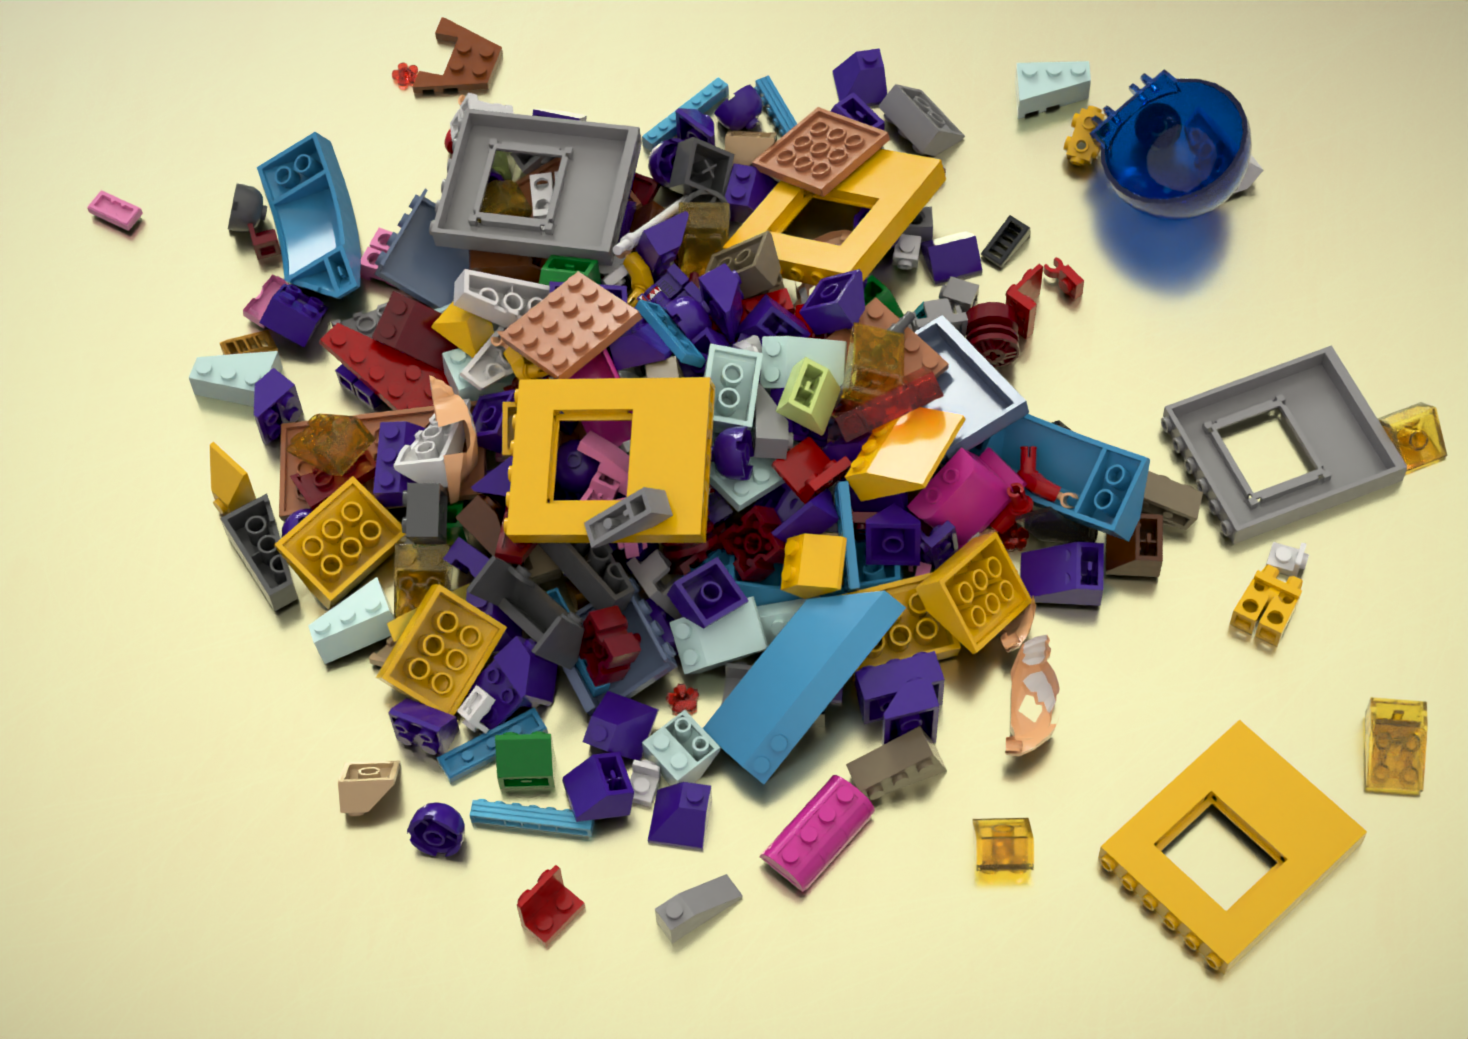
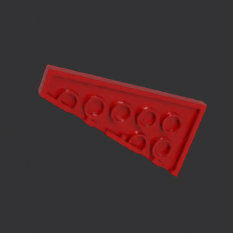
M337 323L320 339L319 343L393 410L434 406L429 375L444 381L446 385L450 386L443 371L340 323Z

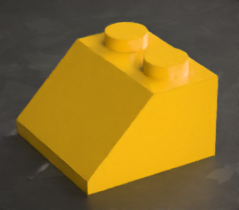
M806 533L787 538L780 590L803 599L841 590L847 538Z

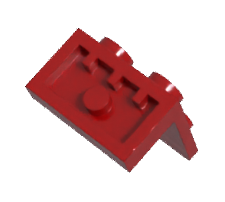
M1038 264L1033 269H1028L1023 275L1022 280L1016 285L1012 284L1005 293V304L1013 307L1018 314V334L1026 340L1033 334L1037 307L1034 300L1040 295L1043 266L1041 264Z
M807 437L787 452L786 459H776L771 466L800 500L807 504L825 489L842 479L851 467L852 462L846 456L838 462L835 459L831 461L812 438Z
M557 865L551 870H545L539 876L538 883L531 890L527 889L520 895L516 905L521 926L545 947L585 908V903L564 886L561 868Z

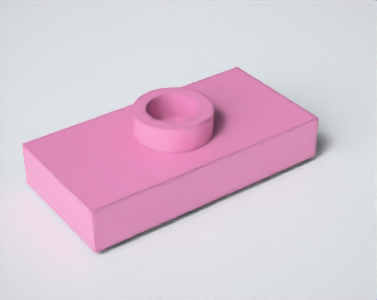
M102 190L87 207L89 213L128 231L143 214L141 208Z

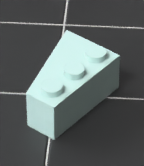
M1089 61L1017 63L1015 90L1018 119L1024 118L1025 114L1034 111L1044 112L1046 108L1058 104L1061 107L1089 99L1091 84Z
M278 351L204 356L196 358L188 378L194 395L254 407L255 383L272 368L281 373L283 366Z
M376 577L309 624L308 627L324 664H327L391 636L387 623L394 620L395 617L388 598Z

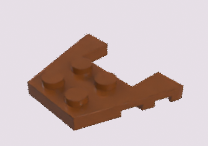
M441 17L435 31L436 39L456 43L443 75L419 70L412 86L413 92L423 93L422 90L434 89V92H443L444 89L458 88V91L489 89L503 54L502 47L445 17Z

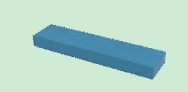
M642 299L639 300L635 308L679 361L702 368L706 361L705 358L659 304Z
M842 481L838 482L834 487V498L839 518L837 521L838 535L847 538L843 582L844 591L850 593L858 591L860 584L849 482Z
M534 707L489 730L486 734L484 733L437 757V760L447 779L452 783L496 760L495 735H503L506 732L531 734L535 731L547 734L548 730Z

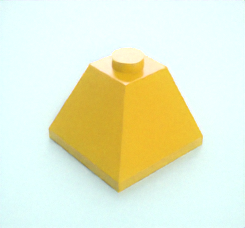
M212 442L209 446L211 491L215 499L213 504L221 514L225 512L229 514L255 500L256 496L248 473L215 442Z

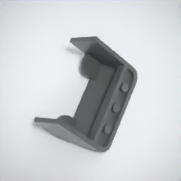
M492 555L466 590L470 594L498 606L536 641L537 644L531 650L534 654L571 670L579 658L585 630L581 625L583 619L572 611L568 613L530 578L532 573L527 568L519 564L515 567Z

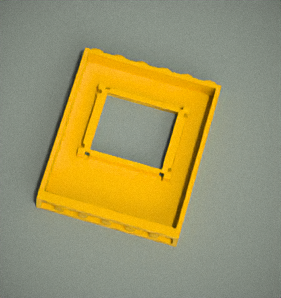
M880 149L824 197L812 194V192L780 180L723 246V250L769 230L772 234L779 259L782 278L817 286L822 278L860 269L864 281L946 181L942 161L935 158ZM812 198L871 209L841 246L782 234Z
M710 377L519 380V389H516L514 393L517 413L512 418L515 437L510 443V453L513 456L512 466L508 468V479L511 485L510 492L506 493V506L509 509L508 518L504 519L503 525L504 533L513 543H590L584 522L621 501L554 500L560 421H632L627 497L643 487L666 491L673 516L652 528L611 543H706L715 385Z
M1238 720L1100 846L1098 858L1101 865L1107 871H1113L1120 878L1121 883L1126 889L1134 891L1141 897L1143 904L1149 910H1155L1162 917L1163 922L1168 928L1178 931L1191 949L1198 950L1205 957L1206 962L1211 968L1220 970L1225 975L1363 843L1367 831L1241 720ZM1212 804L1277 862L1227 911L1161 852Z

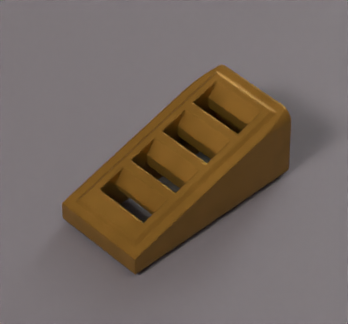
M268 330L227 339L219 343L223 355H230L236 351L238 352L236 354L278 351ZM265 340L268 346L263 347L260 341ZM256 344L258 348L253 349L251 345Z

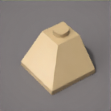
M729 130L725 135V150L735 154L733 164L750 166L757 157L774 144L777 132Z
M400 760L345 763L338 779L340 813L360 816L365 812H369L395 784L400 768Z

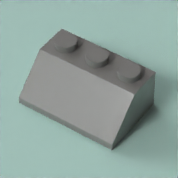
M895 84L878 106L885 113L883 115L888 122L895 124L899 128L898 133L905 139L910 140L913 143V149L921 155L936 156L965 137L920 89Z

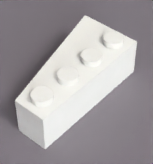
M464 269L454 283V306L508 328L548 296L549 286Z

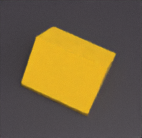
M454 302L448 306L431 326V328L472 358H474L494 333L491 321L454 306Z

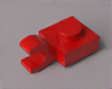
M1055 257L1053 265L1056 268H1050L1047 264L1044 265V274L1049 278L1059 279L1058 284L1064 293L1069 294L1074 300L1082 296L1084 280L1068 264L1064 266L1062 260Z

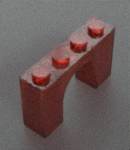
M922 367L901 377L902 383L875 398L861 403L851 401L834 409L831 418L840 437L845 442H848L943 397L944 395L933 371Z

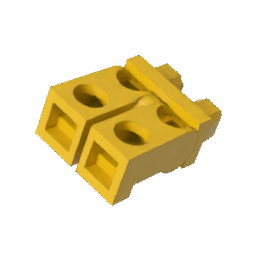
M1268 564L1262 571L1257 570L1254 578L1233 610L1230 625L1252 635L1265 609L1266 611L1259 621L1255 636L1278 646L1283 632L1299 603L1303 581L1295 576H1289L1286 583L1278 580L1280 571Z

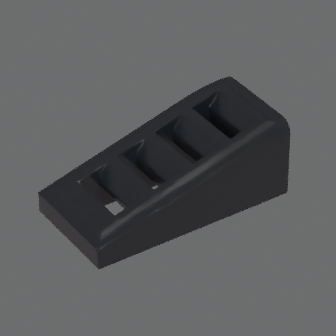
M1009 215L981 252V255L1002 268L1030 236V227ZM1013 230L1018 234V236H1014L1013 234L1009 233V231ZM1006 236L1007 238L1011 239L1013 241L1012 244H1010L1003 238ZM1001 243L1008 249L1005 251L998 247L997 244ZM994 249L1003 256L999 259L990 252Z

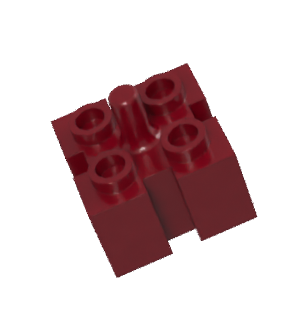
M755 505L741 517L742 525H732L718 538L727 554L736 556L737 560L733 565L742 581L761 583L775 571L774 563L784 564L786 543L771 533L782 524L774 508Z
M618 605L591 611L583 622L585 630L579 657L581 660H586L588 664L586 670L595 687L624 679L631 663L636 660L641 652L639 644L641 636L639 633L627 632L628 622L626 617L622 615Z

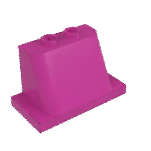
M961 447L907 507L921 519V530L928 537L937 525L942 526L947 520L951 522L956 528L958 548L961 549L978 532L982 533L1011 502L1007 494V488L1010 487L1012 490V483H1020L1023 487L1027 483L990 447L980 456Z

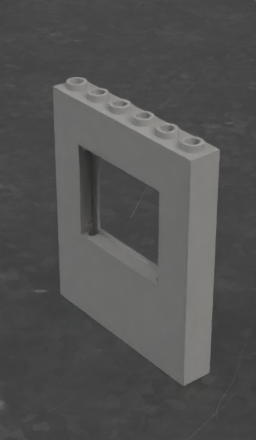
M465 109L463 118H460L458 122V138L453 140L452 159L449 158L447 162L448 174L441 183V199L436 201V217L430 223L429 233L433 236L435 245L547 259L550 255L598 260L599 265L612 266L615 256L613 247L618 243L642 144L640 128ZM496 151L561 158L546 219L480 212Z
M1332 345L1164 407L1163 417L1161 418V425L1166 433L1169 432L1176 452L1181 453L1187 471L1194 475L1198 490L1205 494L1211 513L1217 515L1221 522L1223 534L1226 537L1229 536L1233 544L1403 481L1408 468ZM1279 408L1316 470L1253 493L1217 430Z

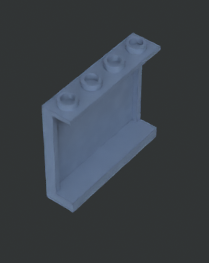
M425 188L420 196L415 194L409 205V208L412 209L410 214H403L397 225L401 228L399 233L397 234L393 231L386 245L390 247L387 253L381 251L375 262L378 268L374 275L431 308L439 309L454 301V283L464 269L469 270V250L435 245L433 236L429 233L431 221L435 220L436 203L425 197L428 191Z
M632 577L629 580L635 592L626 610L621 613L628 622L627 632L640 634L641 642L639 644L641 652L636 660L631 663L624 679L610 683L608 690L627 698L633 697L678 666L673 658L676 655L674 649L668 642H664L661 636L664 634V631L656 620H652L650 616L652 609L648 602L639 596L638 592L641 589ZM589 603L575 612V614L581 617L584 622L588 613L596 609ZM576 665L571 670L563 667L585 712L592 716L606 693L593 697Z

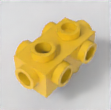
M1088 106L1087 109L1081 108L1080 114H1074L1071 127L1075 129L1072 137L1067 136L1063 150L1067 151L1066 156L1067 159H1070V163L1077 166L1091 165L1092 160L1098 158L1101 148L1098 142L1100 136H1105L1109 123L1106 122L1105 114H1101L1102 110L1100 108ZM1080 142L1086 144V147L1082 150L1077 148Z

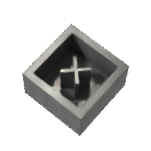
M695 137L679 142L669 189L683 195H690L698 190L711 189L725 197L735 154Z
M407 483V490L403 491V506L407 507L406 517L402 518V533H406V537L414 544H447L448 491L440 483Z

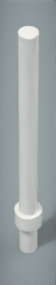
M684 195L635 232L627 233L623 236L620 242L613 247L614 254L620 255L626 250L630 251L636 247L644 230L671 218L681 211L683 203L689 195Z

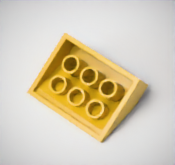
M908 404L887 408L883 412V416L877 426L873 428L871 436L862 446L861 452L851 463V468L845 476L846 480L860 501L926 488L965 422V417L960 414Z
M352 476L275 543L274 546L310 592L330 610L406 542L407 537L406 533H402V524Z
M996 531L972 538L915 587L927 612L972 654L980 651L1032 601Z
M933 572L842 594L848 595L885 590L906 607L856 671L868 665L878 666L886 664L889 660L896 658L900 660L909 658L918 652L928 653L935 651L938 660L958 655L961 649L959 641L927 612L915 589ZM855 672L851 676L852 681H855Z
M433 584L375 678L416 702L454 716L507 627L440 584Z

